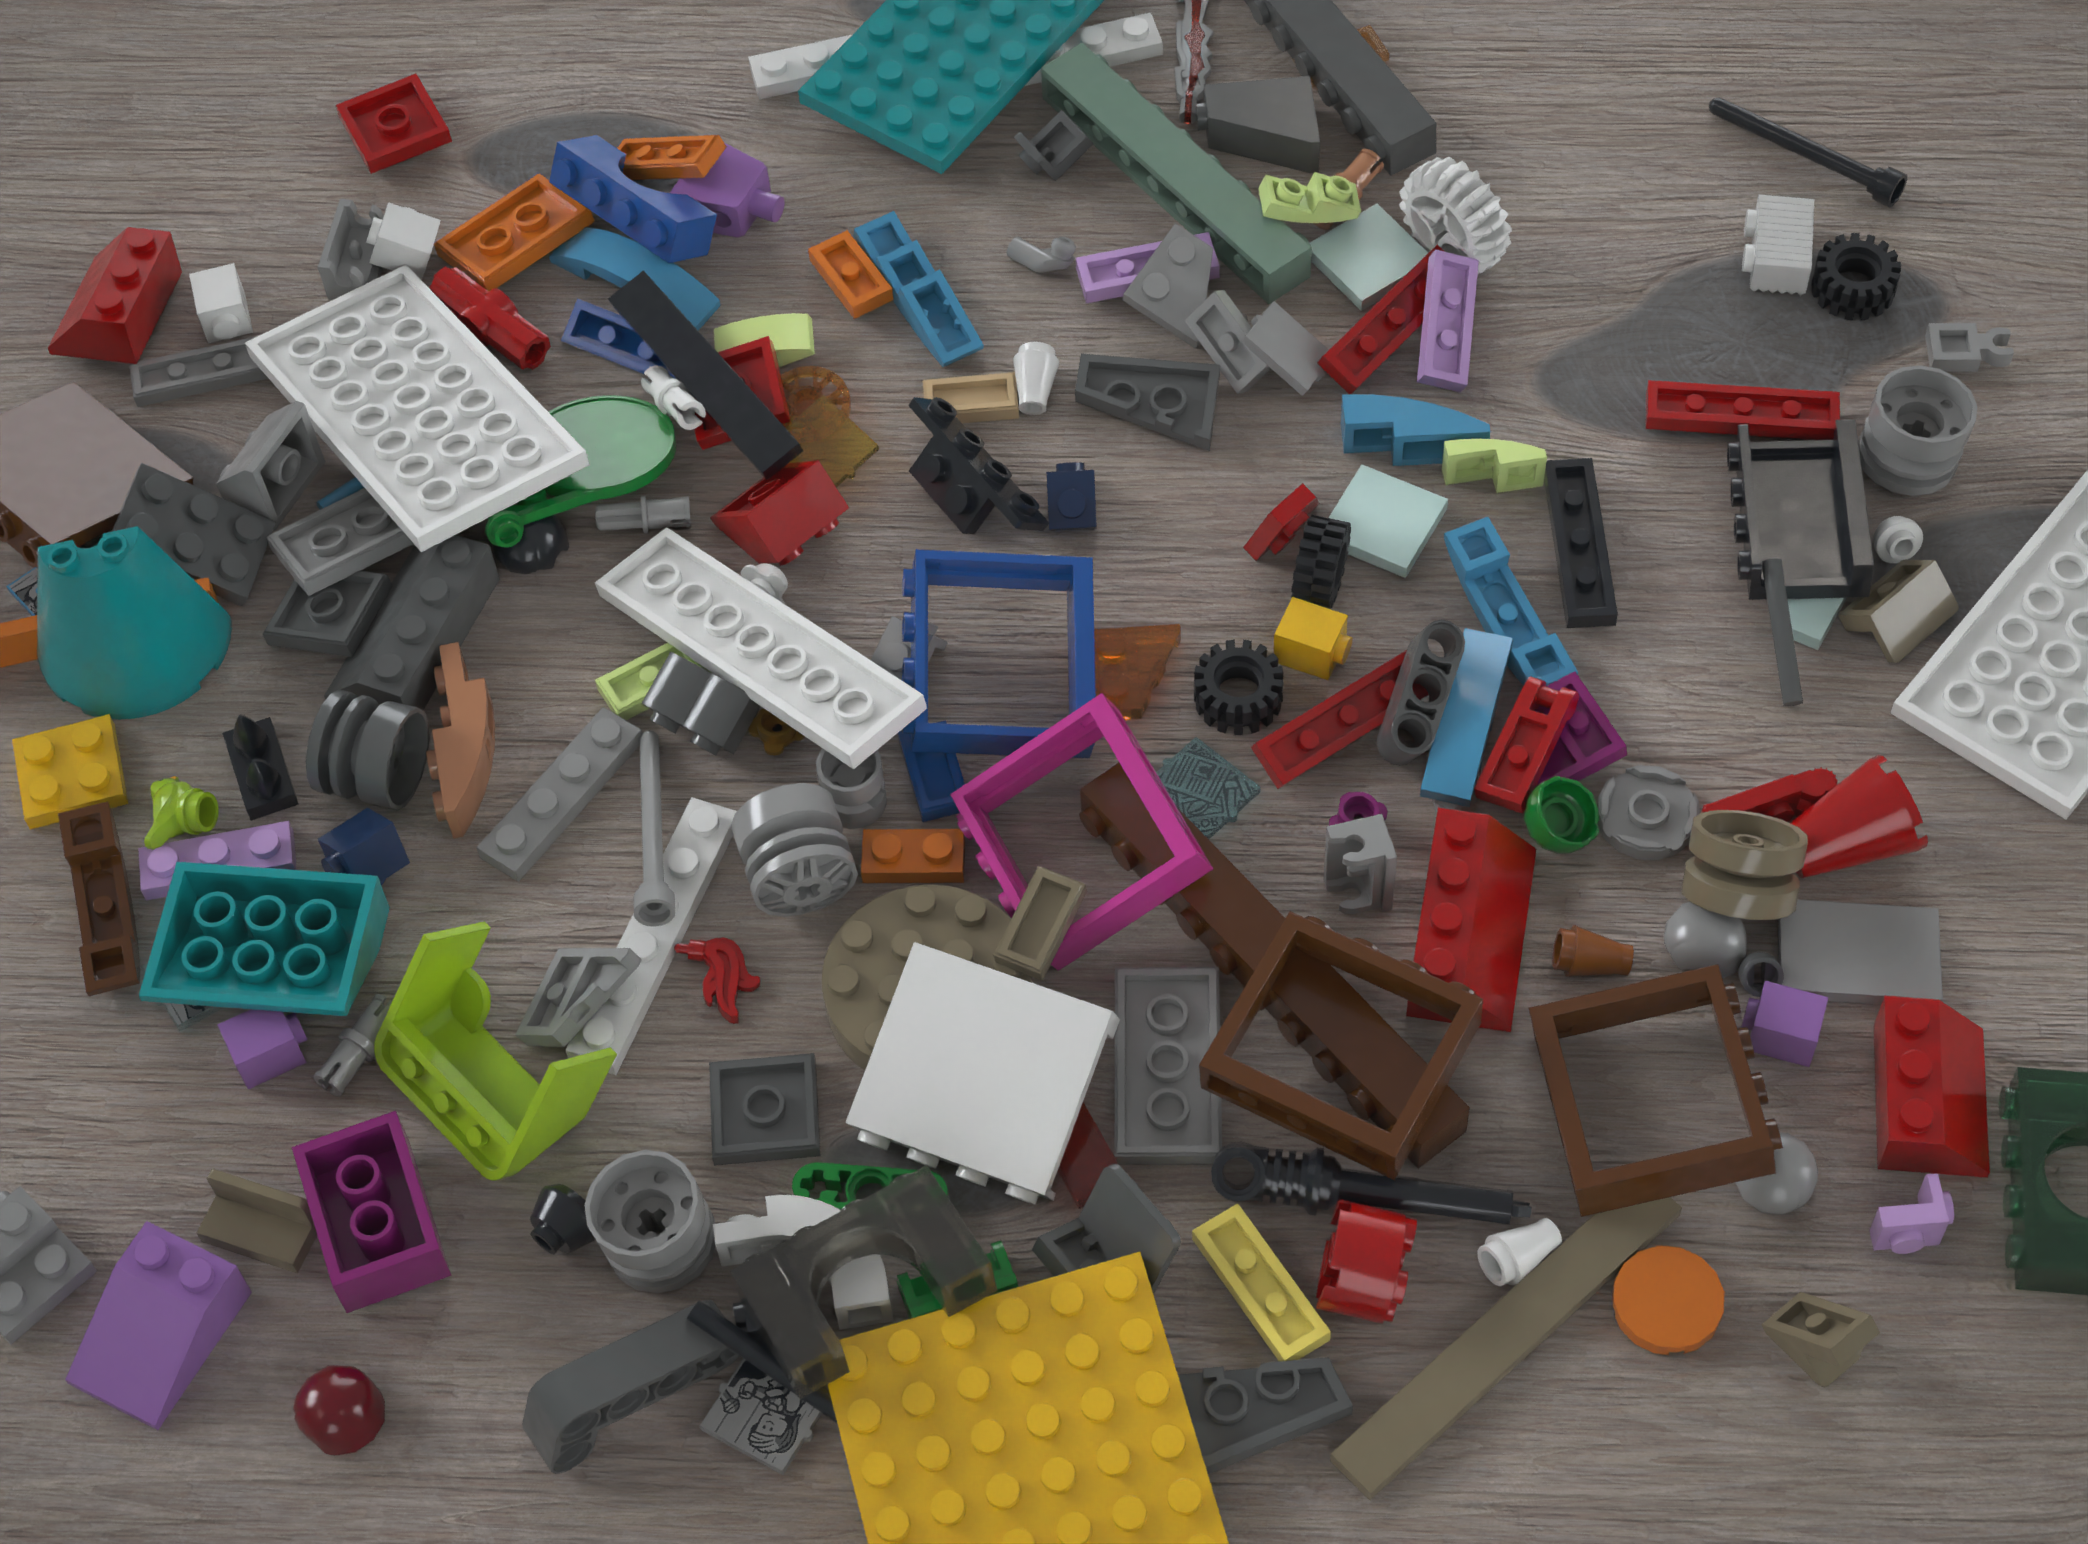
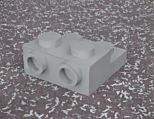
M21 1186L11 1194L7 1191L0 1192V1334L11 1345L97 1272L92 1262L66 1237L53 1219Z

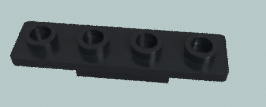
M914 397L909 407L933 433V437L914 462L909 472L963 534H975L996 506L1016 529L1044 531L1049 522L1040 513L1038 502L1029 494L1021 491L1011 480L1012 474L1010 470L988 454L983 448V440L975 432L966 429L956 417V409L950 403L938 397L933 399Z

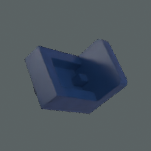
M1082 462L1056 464V471L1046 472L1049 531L1097 529L1094 470H1085V463Z

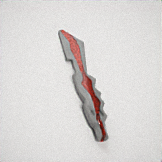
M1177 0V2H1185L1184 20L1176 22V55L1180 67H1175L1174 72L1176 98L1180 104L1179 120L1184 124H1192L1196 121V103H1199L1204 97V84H1206L1205 81L1211 74L1209 61L1212 59V52L1208 49L1207 45L1213 37L1214 31L1203 24L1210 0Z

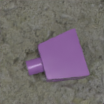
M725 143L726 149L705 178H679L670 193L687 194L716 213L717 217L713 233L738 238L746 234L756 217L776 223L783 213L785 201L782 196L771 193L768 170L763 162Z

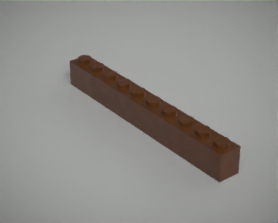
M1119 762L1080 789L1081 812L1079 817L1082 824L1092 836L1096 838L1101 836L1111 846L1113 856L1126 871L1133 869L1142 879L1175 857ZM1179 810L1213 870L1160 905L1165 903L1176 914L1177 922L1183 932L1192 940L1198 938L1210 950V956L1215 965L1219 967V970L1226 975L1232 973L1243 985L1244 989L1284 922L1285 917ZM1294 949L1259 1010L1266 1009L1278 1021V1028L1284 1038L1295 1047L1300 1045L1312 1057L1315 1069L1328 1083L1335 1081L1347 1094L1349 1104L1358 1116L1364 1120L1370 1118L1379 1128L1391 1132L1428 1064L1330 964ZM1448 1085L1407 1157L1418 1169L1467 1131L1470 1107Z

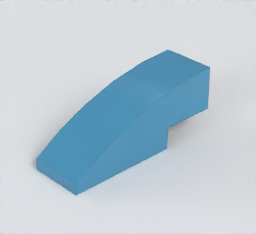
M1342 394L1340 424L1344 454L1391 451L1392 466L1442 464L1444 441L1490 439V424L1437 404L1395 396Z

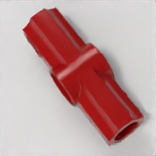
M445 266L434 275L429 289L485 347L491 345L522 370L526 368L534 370L544 362L545 355L551 347L549 337L520 316L514 303L503 291L498 288L487 291L457 267L448 268Z

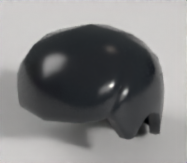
M552 515L525 524L522 538L516 545L501 547L493 544L496 559L510 572L531 574L537 570L552 569L559 553L562 550L567 551L569 549V541L566 528L557 516Z

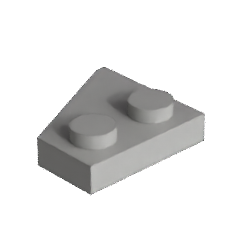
M1175 223L1123 295V301L1196 349L1200 341L1185 320L1207 298L1213 247Z
M558 948L515 1035L527 1046L565 1047L638 968L642 959L630 948Z

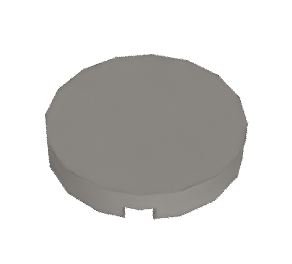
M1638 765L1626 769V773L1620 774L1616 778L1614 775L1606 781L1597 802L1599 810V822L1597 825L1604 839L1618 852L1639 860H1661L1678 854L1689 845L1693 818L1700 814L1699 800L1695 793L1692 794L1691 790L1686 787V781L1677 773L1659 766Z

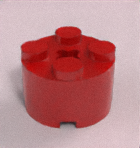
M1339 1199L1331 1220V1224L1337 1225L1336 1233L1332 1232L1330 1240H1326L1316 1291V1298H1319L1316 1309L1380 1324L1384 1321L1392 1322L1397 1304H1402L1407 1287L1408 1271L1401 1269L1406 1252H1411L1414 1243L1417 1220L1406 1218V1215Z

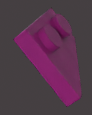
M1575 671L1546 686L1558 691L1562 687L1578 691L1579 699L1572 718L1567 720L1537 786L1554 776L1581 781L1627 756L1626 744ZM1539 706L1534 711L1548 715L1550 709Z

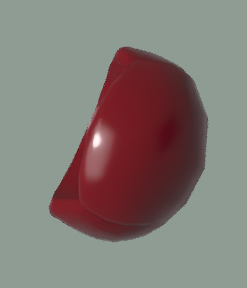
M326 1366L308 1377L295 1397L293 1411L296 1424L309 1440L328 1455L335 1456L357 1452L374 1440L385 1422V1400L382 1393L364 1372L354 1366Z

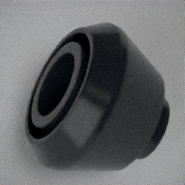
M563 1184L544 1186L540 1191L530 1216V1222L534 1227L530 1234L535 1242L545 1251L554 1255L558 1250L569 1254L594 1241L595 1238L589 1230L586 1221V1200Z

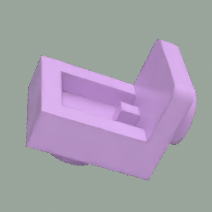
M1938 1173L1925 1175L1917 1196L1919 1204L1878 1207L1869 1230L1873 1250L1891 1249L1892 1252L1897 1254H1908L1916 1252L1924 1246L1940 1245L1948 1224H1952L1954 1221V1205L1950 1192L1942 1191Z

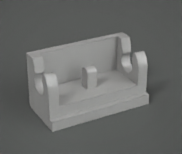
M339 200L318 264V270L328 300H334L381 277L383 267L369 263L374 245L366 243L373 218L376 217L383 220L384 217L382 211L376 205L371 206L369 212L371 219H366L358 215V208L353 200Z
M1379 814L1327 826L1323 878L1327 891H1343L1346 888H1355L1360 893V896L1355 900L1341 902L1339 911L1345 914H1357L1381 908L1382 912L1392 910L1397 855L1383 815Z

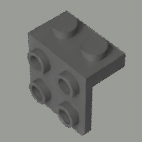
M1112 1164L1103 1169L1079 1217L1038 1236L1032 1251L1053 1276L1141 1252L1154 1295L1181 1245V1238L1171 1222L1161 1214L1142 1192L1138 1184L1129 1177L1120 1165Z

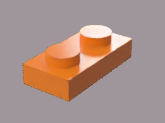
M848 230L808 249L810 262L854 319L894 300L892 287Z
M863 829L862 883H964L965 835L961 829Z

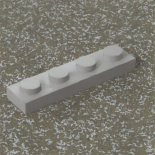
M602 707L476 847L479 857L519 882L640 746L639 739L642 730Z

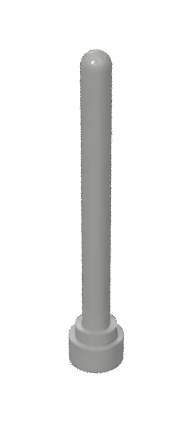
M648 730L643 732L639 739L643 883L634 893L633 906L634 917L639 923L656 927L665 925L674 918L675 894L668 884L664 882L659 737L654 731Z

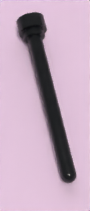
M1714 98L1709 103V110L1713 115L1867 186V192L1872 194V199L1889 208L1898 201L1906 186L1907 174L1892 167L1886 169L1878 167L1874 170L1722 98Z

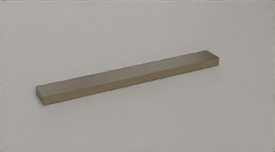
M1669 1197L1594 1214L1330 1454V1461L1371 1500L1620 1271L1623 1263L1637 1252L1643 1250L1680 1216L1682 1207Z

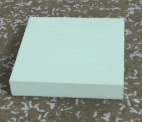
M1378 204L1361 212L1357 219L1347 220L1310 242L1312 247L1311 262L1360 311L1380 301L1428 254Z
M1362 464L1329 518L1351 523L1348 555L1406 578L1448 507V499Z

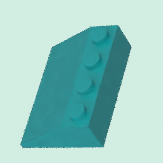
M176 862L139 992L140 1000L347 1016L380 951L390 909L378 876Z

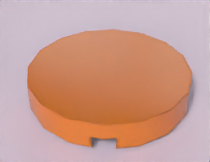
M1659 1245L1641 1250L1623 1263L1614 1281L1612 1301L1615 1310L1614 1316L1619 1328L1634 1344L1654 1354L1669 1355L1670 1352L1684 1351L1683 1354L1698 1350L1714 1336L1724 1313V1289L1716 1271L1702 1257L1684 1248Z

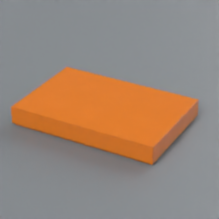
M539 173L436 241L434 247L440 258L453 268L457 267L487 291H490L493 288L500 287L595 221L591 210L549 183V180Z

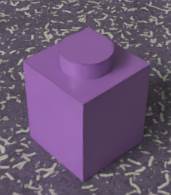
M1765 981L1760 999L1757 1000L1749 997L1741 1028L1747 1026L1748 1030L1751 1031L1750 1037L1754 1053L1810 1067L1818 1043L1828 997Z
M250 1009L217 1024L235 1066L248 1090L307 1063L298 1044L308 1039L294 1012L285 1016L284 1012Z

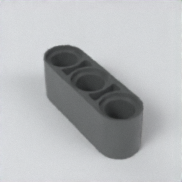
M1433 621L1418 633L1408 645L1377 738L1378 751L1383 759L1390 764L1398 766L1407 765L1428 750L1434 742L1465 647L1462 631L1451 621ZM1428 639L1436 640L1441 644L1444 650V657H1438L1431 652L1428 647ZM1413 683L1420 684L1427 690L1429 703L1422 702L1414 695ZM1398 728L1405 729L1412 735L1414 748L1406 747L1399 741L1397 735Z

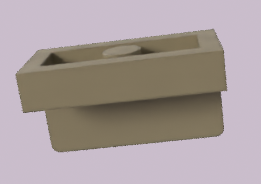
M1901 560L1871 586L1869 597H1858L1840 612L1838 617L1846 631L1872 632L1886 660L1889 663H1898L1959 610V605L1936 560Z
M211 1169L207 1181L216 1196L196 1232L201 1242L298 1274L317 1237L307 1200L229 1173Z

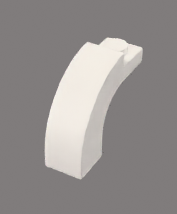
M772 1195L765 1196L767 1216L756 1217L743 1214L731 1217L727 1222L713 1224L715 1245L722 1267L775 1258L802 1260L815 1266L829 1280L832 1286L839 1330L894 1322L885 1267L878 1249L867 1232L854 1219L836 1207L809 1197Z

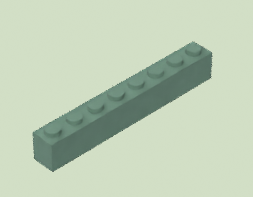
M1080 43L1041 67L1042 99L1058 113L1062 110L1094 143L1093 145L1187 231L1193 235L1209 232L1217 258L1268 304L1272 303L1311 277L1312 247L1306 237L1301 233H1295L1282 220L1264 217L1261 201L1251 193L1249 187L1243 181L1236 180L1231 176L1214 155H1208L1194 143L1186 130L1179 129L1167 119L1158 105L1149 103L1138 93L1131 81L1121 78L1112 70L1103 56L1096 55L1086 45Z

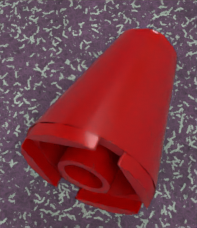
M1876 755L1867 760L1790 823L1799 827L1808 837L1804 867L1796 872L1800 878H1807L1917 852L1927 847V835L1918 839L1914 828L1922 824L1923 820L1912 795L1896 770L1886 774L1880 767L1888 761L1884 756Z

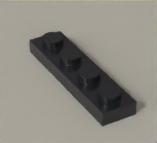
M1593 459L1547 460L1544 484L1566 627L1616 626L1618 612Z

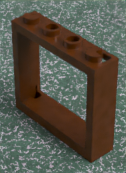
M1290 911L1199 1064L1201 1088L1395 1180L1481 1024L1483 999L1476 996L1472 989L1462 983L1453 981L1447 983L1428 974L1416 962L1406 959L1401 961L1381 953L1374 944L1365 939H1350L1333 931L1327 923L1313 916L1304 918ZM1294 949L1452 1020L1391 1132L1383 1130L1231 1058Z
M1718 964L1529 1007L1533 1033L1581 1217L1776 1174L1774 1150L1783 1148L1780 1132L1775 1118L1765 1120L1761 1105L1769 1104L1763 1076L1761 1072L1751 1074L1747 1061L1755 1058L1751 1037L1747 1026L1737 1028L1734 1015L1741 1013L1737 991L1733 982L1724 984ZM1711 1004L1750 1137L1594 1171L1559 1039Z

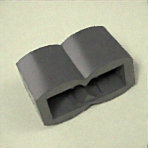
M671 651L641 703L654 711L649 720L676 734L680 726L693 732L694 735L690 742L715 756L720 748L732 754L735 753L761 707L751 700L743 689Z

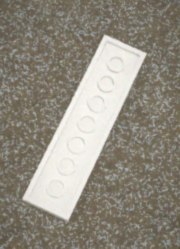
M667 527L595 582L600 597L714 675L743 689L755 703L852 769H855L927 709L923 694Z

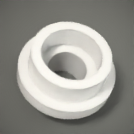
M1893 516L1885 519L1878 525L1874 533V549L1878 556L1887 563H1899L1901 560L1910 559L1918 552L1923 543V532L1915 521L1902 516Z

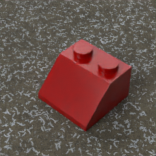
M819 460L788 463L770 479L766 480L764 477L715 513L710 519L718 529L759 564L778 563L780 566H783L802 554L804 550L801 545L812 536L820 538L836 528L839 524L837 517L849 509V506Z

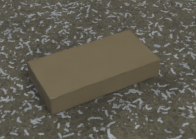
M1038 866L993 954L995 962L1043 981L1087 893L1086 884Z

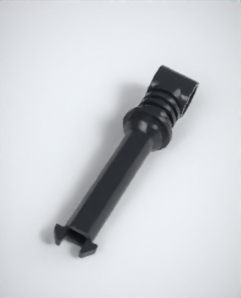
M1231 1142L1223 1146L1215 1155L1211 1169L1212 1183L1216 1191L1226 1199L1232 1201L1252 1200L1263 1202V1195L1270 1196L1269 1203L1276 1204L1277 1197L1283 1198V1205L1289 1206L1290 1200L1296 1199V1206L1303 1207L1309 1215L1316 1216L1317 1209L1328 1211L1341 1199L1367 1206L1510 1225L1511 1216L1531 1218L1532 1206H1529L1530 1203L1513 1200V1192L1510 1190L1397 1176L1395 1180H1392L1380 1173L1341 1168L1340 1163L1334 1156L1324 1155V1148L1318 1147L1311 1153L1303 1152L1302 1159H1297L1296 1151H1289V1157H1282L1283 1150L1276 1149L1275 1155H1268L1269 1148L1253 1146L1245 1142ZM1238 1157L1247 1159L1254 1168L1253 1178L1244 1185H1236L1229 1182L1223 1173V1167L1228 1160Z

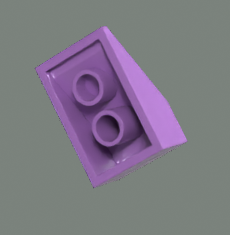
M146 1221L114 1266L65 1380L69 1385L159 1430L252 1291L236 1265Z

